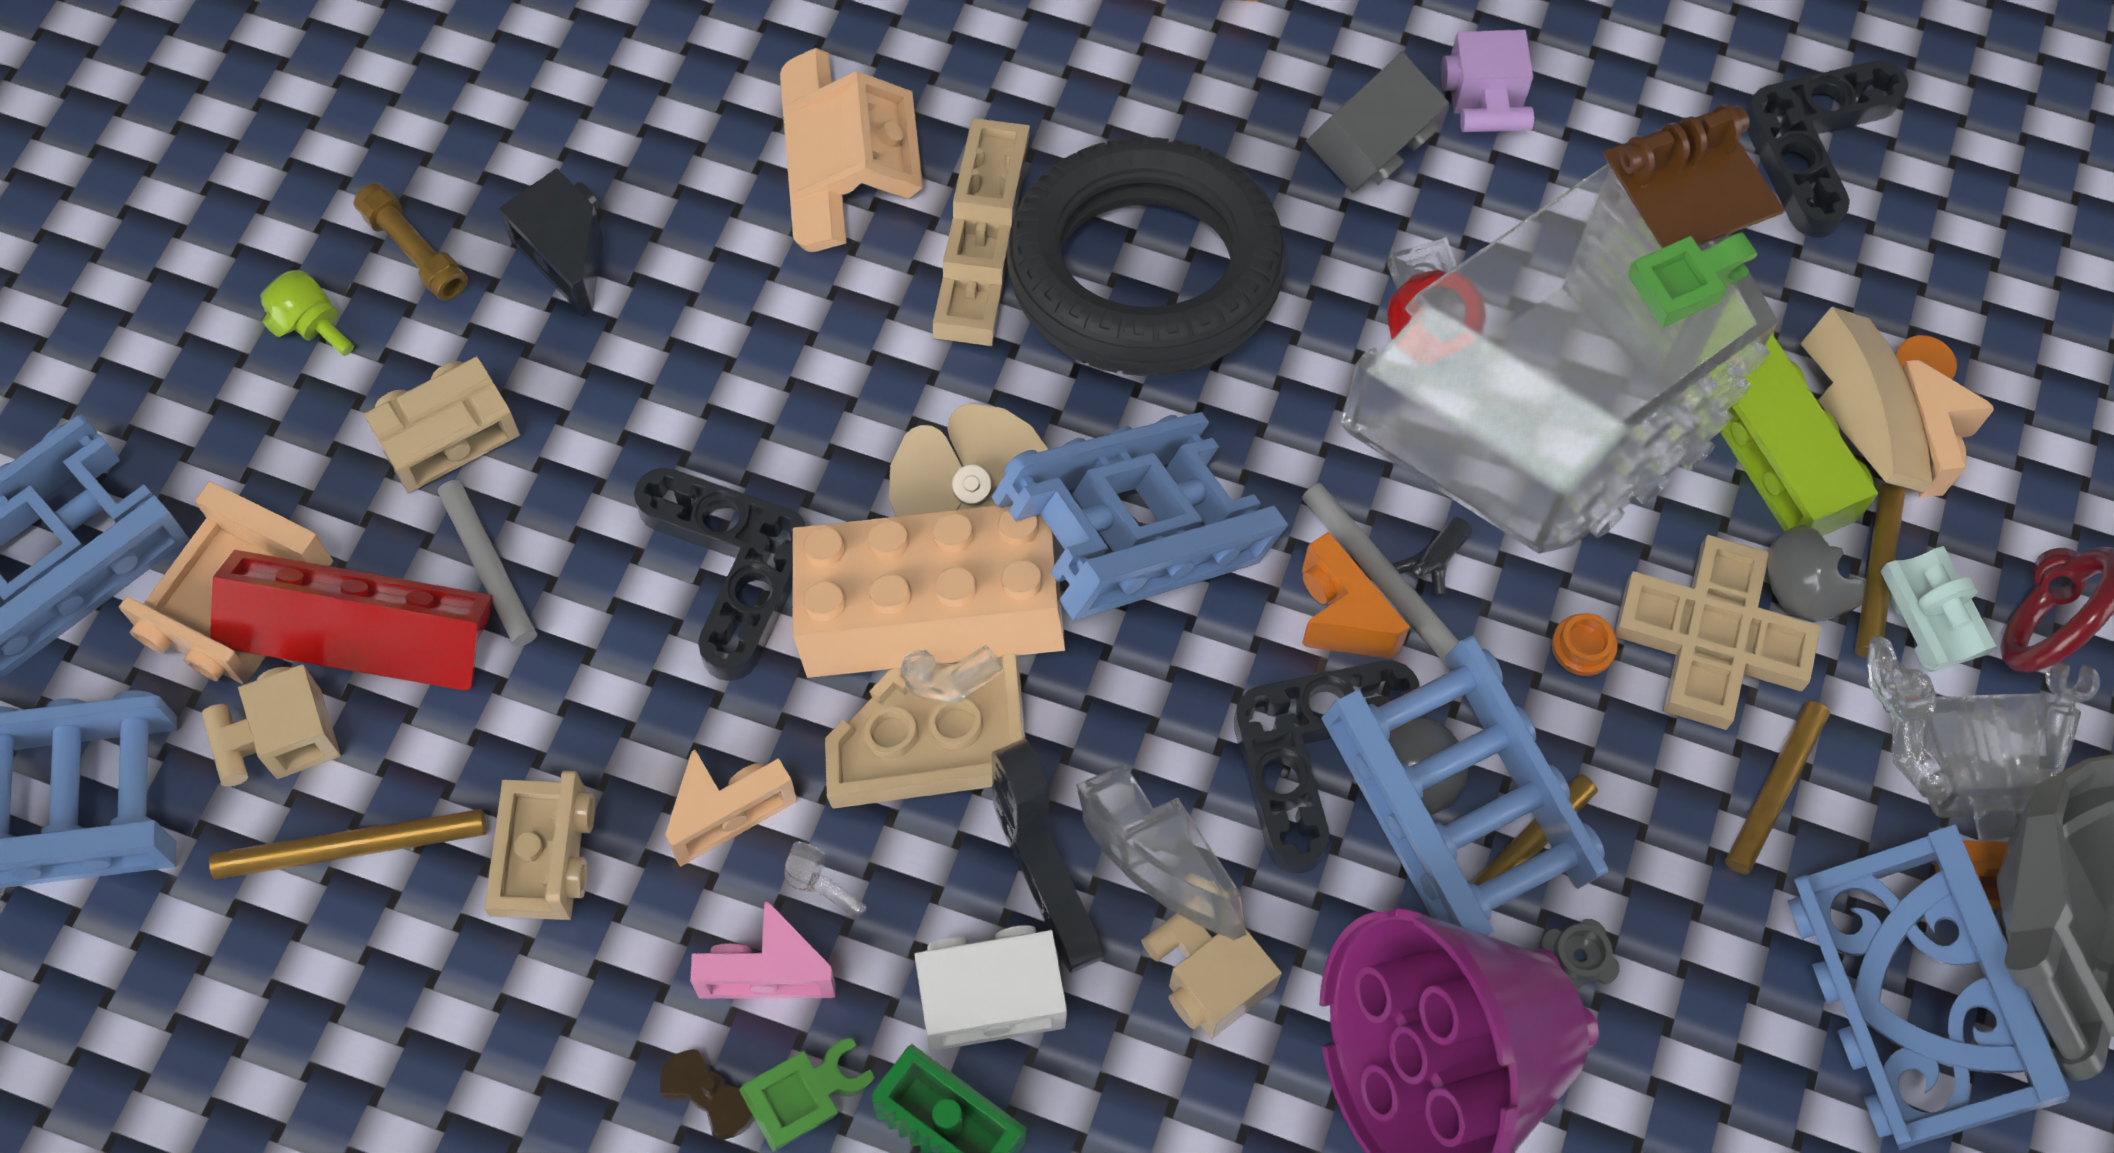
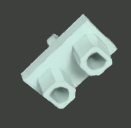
M1944 546L1911 559L1895 560L1886 563L1880 572L1891 592L1890 603L1895 613L1904 617L1917 643L1914 650L1924 669L1931 670V672L1988 655L1997 647L1972 601V598L1977 595L1979 590L1971 577L1960 578Z

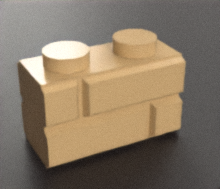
M477 356L464 363L453 361L442 365L433 373L431 380L409 391H391L377 401L374 409L363 414L407 493L520 436L507 404Z

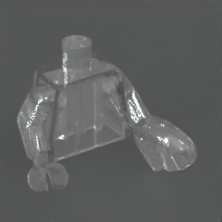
M1879 635L1873 637L1870 641L1867 655V680L1872 693L1883 704L1884 710L1892 717V754L1894 765L1920 795L1928 799L1932 812L1941 818L1974 817L1979 841L2008 842L2018 822L2016 815L2022 814L2036 785L2064 770L2072 750L2081 716L2080 710L2075 708L2076 702H2085L2091 699L2097 693L2100 686V677L2097 671L2083 665L2079 671L2078 683L2074 688L2068 690L2066 680L2069 675L2070 666L2059 662L2051 666L2046 673V683L2049 689L2056 694L2054 702L2047 703L2045 693L1936 697L1930 677L1920 669H1906L1899 663L1891 642Z

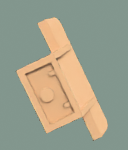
M817 48L792 58L785 63L780 73L793 237L805 251L816 252L847 244L842 195L852 192L859 184L862 183L907 199L913 197L923 188L913 93L910 90L858 71L832 82L829 53Z

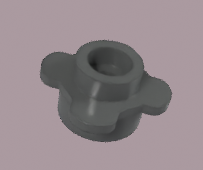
M1585 919L1580 924L1568 927L1564 932L1558 929H1550L1542 937L1541 949H1547L1557 957L1560 968L1569 977L1577 992L1581 989L1582 985L1595 981L1602 984H1610L1617 978L1620 970L1619 963L1616 959L1612 958L1611 942L1606 935L1605 928L1598 921ZM1582 951L1586 955V960L1584 962L1577 961L1574 957V952Z

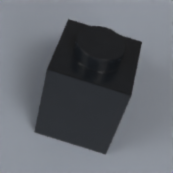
M555 168L502 205L499 210L510 241L584 317L593 310L603 243V236L596 214L601 211L597 199L585 184L578 182L573 185L558 168Z

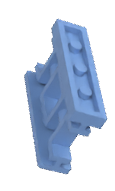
M1202 412L1178 418L1176 415H1169L1154 424L1134 429L1130 426H1125L1109 435L1089 440L1076 438L1061 447L1041 452L1027 450L1015 456L1004 468L1005 475L993 493L992 499L998 508L1011 506L1009 513L1015 521L1041 515L1064 548V552L1050 572L1057 582L1067 580L1070 584L1059 601L1073 621L1258 564L1288 526V523L1275 506L1257 510L1261 503L1255 494L1231 500L1207 467L1208 462L1219 446L1213 438L1202 440L1200 437L1209 424V421ZM1075 489V491L1073 492L1072 495H1071V494L1069 493V491H1068V490ZM1136 489L1158 522L1139 526L1117 494ZM1202 521H1203V523L1205 524V526L1199 527V525H1200V524L1202 523ZM1107 545H1108V546L1110 547V549L1112 550V553H1109V554H1105V555H1104V553H1105V552L1107 551V549H1108V547H1107Z
M77 415L66 424L55 427L46 434L41 442L14 461L0 466V547L40 518L62 542L60 546L9 583L0 573V596L6 602L5 605L0 607V680L190 540L171 513L144 484L119 503H116L98 483L96 478L121 460L83 415ZM75 477L86 490L53 512L44 502L43 498ZM101 510H104L115 524L83 547L71 532Z

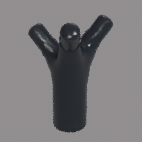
M1453 517L1437 537L1422 551L1405 560L1392 563V565L1400 574L1412 571L1415 577H1422L1430 572L1433 595L1437 597L1444 596L1448 563L1470 537L1472 528L1464 519Z

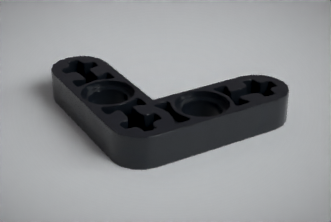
M1871 61L1767 85L1758 89L1753 95L1746 109L1749 117L1747 133L1790 222L1802 234L1814 238L1833 234L1848 212L1850 204L1848 193L1818 134L1882 120L1892 116L1906 95L1909 85L1906 75L1899 67L1885 61ZM1869 85H1872L1873 88H1874V89L1867 90V88H1868ZM1815 94L1830 95L1838 102L1840 109L1836 111L1822 110L1815 105L1811 96ZM1764 109H1768L1769 113L1764 114ZM1782 115L1783 117L1781 123H1779V120L1777 118V116ZM1790 151L1800 153L1809 161L1810 168L1806 170L1793 169L1785 164L1781 154ZM1811 199L1816 207L1810 208L1809 203ZM1828 208V214H1824L1822 209Z
M669 468L651 470L641 477L634 491L636 506L643 522L655 531L736 558L703 626L698 645L704 667L709 674L725 681L742 679L750 674L758 664L793 588V544H791L793 543V528L806 527L805 522L799 514L788 508ZM668 490L674 491L678 504L666 502L661 510L655 509L653 496L663 498ZM685 507L692 509L691 521L688 520ZM716 508H731L739 514L738 523L734 528L726 532H713L704 524L708 514ZM782 530L789 531L791 543L782 542L779 545L774 556L776 568L774 569L767 564L771 555L767 536L777 538ZM758 580L764 581L773 589L772 595L761 606H745L737 599L738 591L747 582ZM734 617L743 623L738 633V640L743 652L742 654L731 652L727 659L723 660L720 659L717 646L715 645H727L731 641L736 630Z
M1394 660L1379 661L1261 685L1248 690L1240 698L1234 716V732L1267 852L1272 862L1280 869L1290 873H1305L1314 869L1322 861L1329 843V828L1305 744L1331 739L1332 737L1322 719L1312 713L1308 700L1318 692H1330L1342 698L1355 691L1353 686H1357L1360 689L1363 697L1373 696L1377 693L1380 682L1384 681L1388 682L1391 690H1402L1403 692L1400 694L1402 696L1420 687L1419 680L1414 671L1405 664ZM1375 696L1365 699L1367 704H1374L1377 707L1389 702L1386 696ZM1290 699H1296V717L1301 726L1294 725V713L1277 717L1271 731H1264L1260 722H1249V720L1253 719L1256 707H1264L1268 716H1276L1288 713L1291 703ZM1273 764L1287 765L1296 772L1299 778V786L1290 793L1278 794L1266 787L1262 779V772ZM1303 803L1306 804V807H1298ZM1298 807L1295 820L1299 833L1302 836L1312 835L1314 838L1310 840L1305 854H1298L1294 844L1283 845L1282 843L1286 839L1290 827L1286 811ZM1271 811L1280 813H1278L1277 815H1273Z
M1024 738L993 751L992 795L998 821L1048 930L1053 932L1055 946L1066 968L1070 973H1073L1103 960V952L1097 934L1048 831L1049 788L1032 746Z

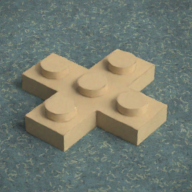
M1707 535L1700 546L1691 588L1632 571L1626 582L1614 634L1617 638L1676 655L1663 712L1727 730L1734 721L1743 675L1801 692L1810 683L1821 625L1758 607L1769 552Z

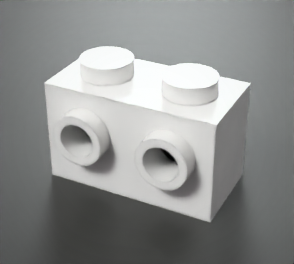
M1015 926L996 933V940L969 944L967 938L950 937L930 943L927 946L928 951L914 953L929 1052L1065 1029L1067 1009L1052 930L1036 933V928L1033 926Z

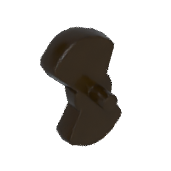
M691 1049L679 1052L672 1056L664 1065L660 1077L661 1097L668 1101H692L697 1108L707 1112L711 1132L715 1139L725 1140L734 1138L746 1131L755 1119L739 1091L741 1087L727 1085L721 1075L713 1071L711 1072L700 1050Z

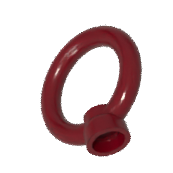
M2100 547L2081 554L2068 548H2053L2045 551L2036 559L2033 565L2035 588L2012 615L2001 640L2000 650L2002 659L2009 668L2017 672L2030 673L2051 667L2081 648L2105 625L2114 613V548ZM2102 573L2101 580L2091 597L2064 626L2041 642L2028 646L2035 629L2055 604L2065 605L2074 602L2086 588L2088 579ZM2059 576L2069 577L2074 581V583L2066 587H2053L2049 585L2052 579Z

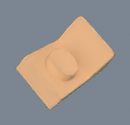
M1907 361L1903 366V370L1908 378L1921 413L1929 447L1932 484L1925 492H1917L1919 498L1943 496L1966 468V448L1962 438L1974 435L1994 411V408L1987 400L1922 361Z
M696 750L691 752L665 834L680 867L797 802L792 779L779 758L765 766L762 763H756L743 768L729 780V786L719 791Z

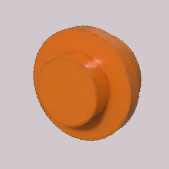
M1591 613L1575 614L1565 618L1557 626L1552 637V651L1557 662L1567 671L1580 676H1593L1602 673L1611 665L1617 653V639L1612 627L1605 619Z

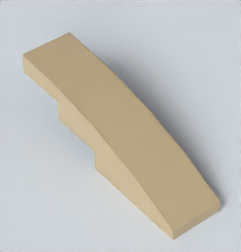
M972 118L953 199V220L943 259V279L933 319V338L987 346L993 345L1008 266V238L1018 209L1030 125Z

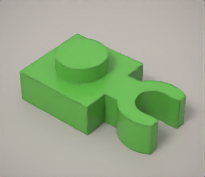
M853 1038L836 1042L824 1055L821 1065L816 1068L813 1067L805 1051L741 1086L739 1091L773 1152L834 1118L838 1111L830 1098L831 1095L836 1094L843 1097L857 1095L874 1079L871 1070L862 1073L857 1078H847L840 1073L838 1069L839 1058L846 1056L857 1046Z

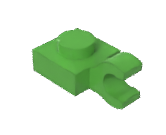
M1744 233L1732 235L1704 251H1701L1692 236H1689L1632 261L1627 276L1661 328H1664L1720 303L1727 289L1726 286L1736 283L1748 275L1749 270L1744 263L1756 258L1758 253Z

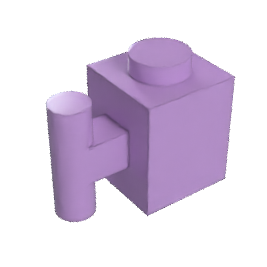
M1526 30L1457 32L1451 56H1443L1441 85L1443 91H1451L1454 114H1460L1461 131L1485 132L1533 129V108L1524 107L1533 79Z

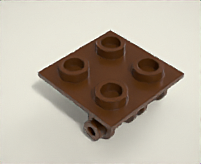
M1725 103L1717 106L1714 111L1698 117L1689 116L1682 119L1679 124L1674 122L1667 124L1660 131L1646 136L1638 135L1632 137L1627 143L1603 152L1604 158L1661 248L1689 236H1692L1699 246L1781 215L1785 211L1739 142L1742 132L1747 131L1749 128V117L1742 106L1732 107L1730 104Z

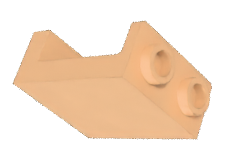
M209 481L195 499V503L206 517L205 521L145 602L142 604L126 596L119 609L134 625L129 633L143 645L161 654H164L168 647H171L186 655L183 661L204 677L218 681L222 675H225L245 685L266 656L234 651L210 639L212 582L215 573L234 549L330 566L333 563V559L316 533Z

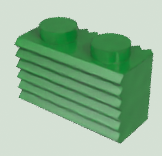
M912 1043L905 1049L872 1093L877 1122L886 1120L888 1130L898 1129L899 1137H909L911 1147L920 1145L922 1153H1020L1026 1144L1025 1126Z

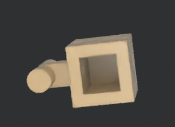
M303 664L294 668L278 667L262 673L257 678V681L239 686L238 690L247 719L233 723L229 707L225 704L213 705L202 711L204 725L222 786H236L248 779L243 757L257 753L258 758L276 779L341 757L321 688Z
M1205 891L1141 939L1145 950L1156 962L1177 947L1186 957L1185 960L1173 968L1169 984L1173 993L1169 995V1000L1180 1018L1191 1029H1196L1200 1025L1208 1036L1213 1039L1274 992L1282 972L1238 919L1212 938L1204 926L1218 917L1222 910L1213 896Z

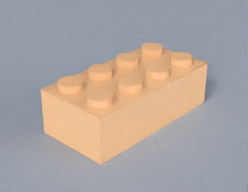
M989 506L793 528V638L807 678L924 666L925 664L970 661L972 658H977V660L1000 658L1004 654L1011 653L1019 656L1065 651L1062 604L1059 601L1061 598L1060 582H1057L1050 572L1058 561L1055 535L1041 515L1015 521L1009 513L1011 506L1004 508Z

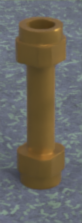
M370 183L356 194L353 204L362 215L363 220L374 231L384 230L419 268L418 274L423 285L434 296H437L441 301H450L464 291L468 284V277L460 269L458 263L447 252L437 253L402 216L403 210L399 200L388 188H385L380 183Z

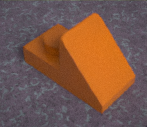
M1329 531L1310 543L1301 571L1303 573V581L1309 593L1317 602L1322 605L1328 603L1330 606L1308 621L1302 644L1309 648L1391 659L1400 653L1410 626Z

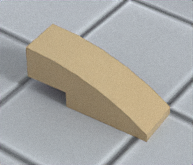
M1831 307L1801 342L1803 348L1833 382L1819 398L1818 402L1834 417L1841 430L1886 483L1925 492L1932 484L1929 447L1921 413L1903 368L1888 342L1869 318Z

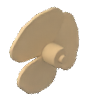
M976 403L964 404L953 412L947 427L949 438L963 467L948 439L939 429L929 425H920L912 428L904 435L890 465L889 500L894 515L897 517L997 506L992 499L996 488L992 487H998L1005 475L1004 468L1009 461L1024 451L1035 450L1041 452L1048 450V448L1030 424L1005 408Z

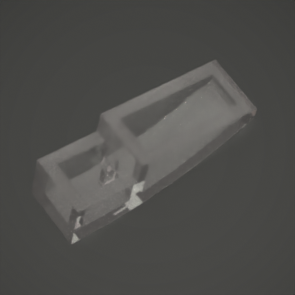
M1125 763L1076 785L1085 827L1104 853L1133 883L1162 905L1201 927L1232 940L1246 935L1240 892L1178 798L1153 809Z

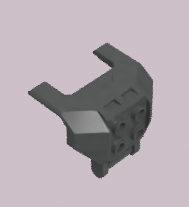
M2114 754L2085 759L2036 785L2007 842L1996 879L2001 903L2000 924L2003 935L2008 942L2004 964L2014 983L2020 987H2025L2055 1043L2053 1054L2063 1076L2073 1081L2086 1080L2101 1072L2105 1066L2111 1037H2114Z

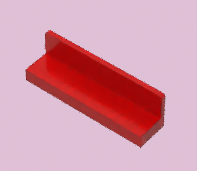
M234 549L213 576L210 639L239 652L459 690H469L474 679L477 641L490 618L492 595Z

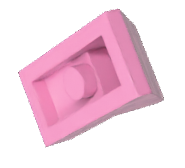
M767 901L764 902L762 953H752V948L741 944H719L711 947L710 954H692L691 983L699 999L836 998V983L832 967Z

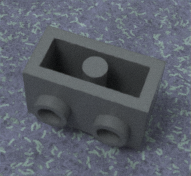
M1402 51L1319 127L1306 142L1353 193L1370 177L1379 185L1404 162L1397 154L1403 146L1407 145L1414 152L1439 129L1432 119L1449 102Z

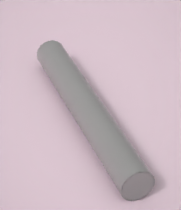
M451 480L442 484L437 492L487 593L492 595V603L513 645L519 647L532 642L537 637V632L462 483L459 480Z

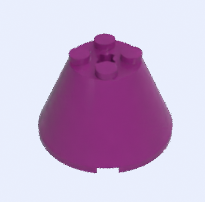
M1399 908L1385 909L1363 915L1345 928L1333 945L1322 976L1319 1006L1325 1007L1330 1005L1333 1042L1322 1046L1324 1061L1340 1110L1351 1132L1365 1153H1515L1578 1077L1584 1066L1588 1048L1595 1046L1598 1041L1599 1030L1593 1013L1582 1005L1574 985L1560 968L1557 957L1547 949L1530 950L1411 910Z

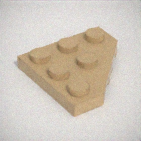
M1015 653L1003 654L1000 658L981 660L972 658L970 661L890 669L869 691L872 698L849 722L842 720L825 738L827 798L832 809L992 787V752L1025 738L1018 656Z

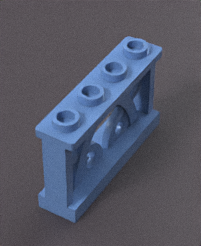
M1956 824L1930 832L1927 837L1809 876L1804 875L1794 879L1800 897L1788 900V904L1802 939L1815 935L1817 937L1825 961L1813 964L1812 966L1827 1004L1841 1000L1851 1024L1849 1027L1839 1029L1838 1033L1852 1069L1856 1070L1867 1066L1877 1093L1864 1097L1879 1138L1894 1134L1899 1150H1903L1920 1143L2007 1117L2068 1101L2070 1092L2026 988L2014 983L2004 964L2008 946ZM1932 861H1936L1940 872L1912 890L1901 902L1884 883L1878 880ZM1849 890H1861L1877 897L1886 906L1890 914L1881 924L1880 920L1872 912L1862 908H1851V911L1860 916L1863 926L1854 935H1846L1836 928L1831 919L1832 905L1840 894ZM1925 916L1927 925L1934 932L1935 925L1939 921L1951 920L1959 928V937L1949 946H1940L1927 938L1918 928L1917 923ZM1906 937L1909 938L1919 951L1935 961L1954 966L1979 964L1984 978L1975 981L1965 988L1955 1000L1948 1020L1949 1039L1918 1028L1880 1003L1887 971L1894 955ZM1837 951L1851 956L1865 955L1857 978L1855 993H1853ZM1983 1007L1990 1010L1996 1017L1997 1025L1995 1029L1984 1033L1978 1031L1973 1026L1974 1039L1977 1045L1964 1043L1963 1024L1967 1012L1972 1008ZM1866 1024L1894 1044L1902 1047L1890 1056L1884 1068ZM1938 1063L1954 1067L1955 1089L1950 1101L1943 1109L1931 1113L1920 1112L1906 1104L1901 1097L1899 1081L1901 1075L1906 1071L1915 1070L1923 1074L1927 1082L1925 1094L1938 1081ZM1969 1071L1984 1073L2024 1072L2030 1085L2028 1088L1968 1105L1970 1095Z

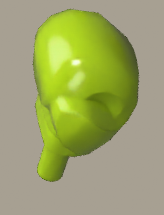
M301 270L287 271L275 278L260 294L262 306L267 313L262 323L275 336L281 337L295 330L306 341H310L318 334H321L343 356L348 355L354 349V345L332 325L338 316V311L331 305L330 299L308 273Z

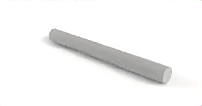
M1317 483L1309 488L1303 495L1302 500L1448 667L1445 656L1460 641L1321 483Z

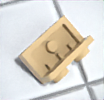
M562 771L560 782L502 780L484 907L490 917L571 920L573 899L583 898L587 881L585 857H579L582 833H591L595 816L594 795L586 791L577 771Z

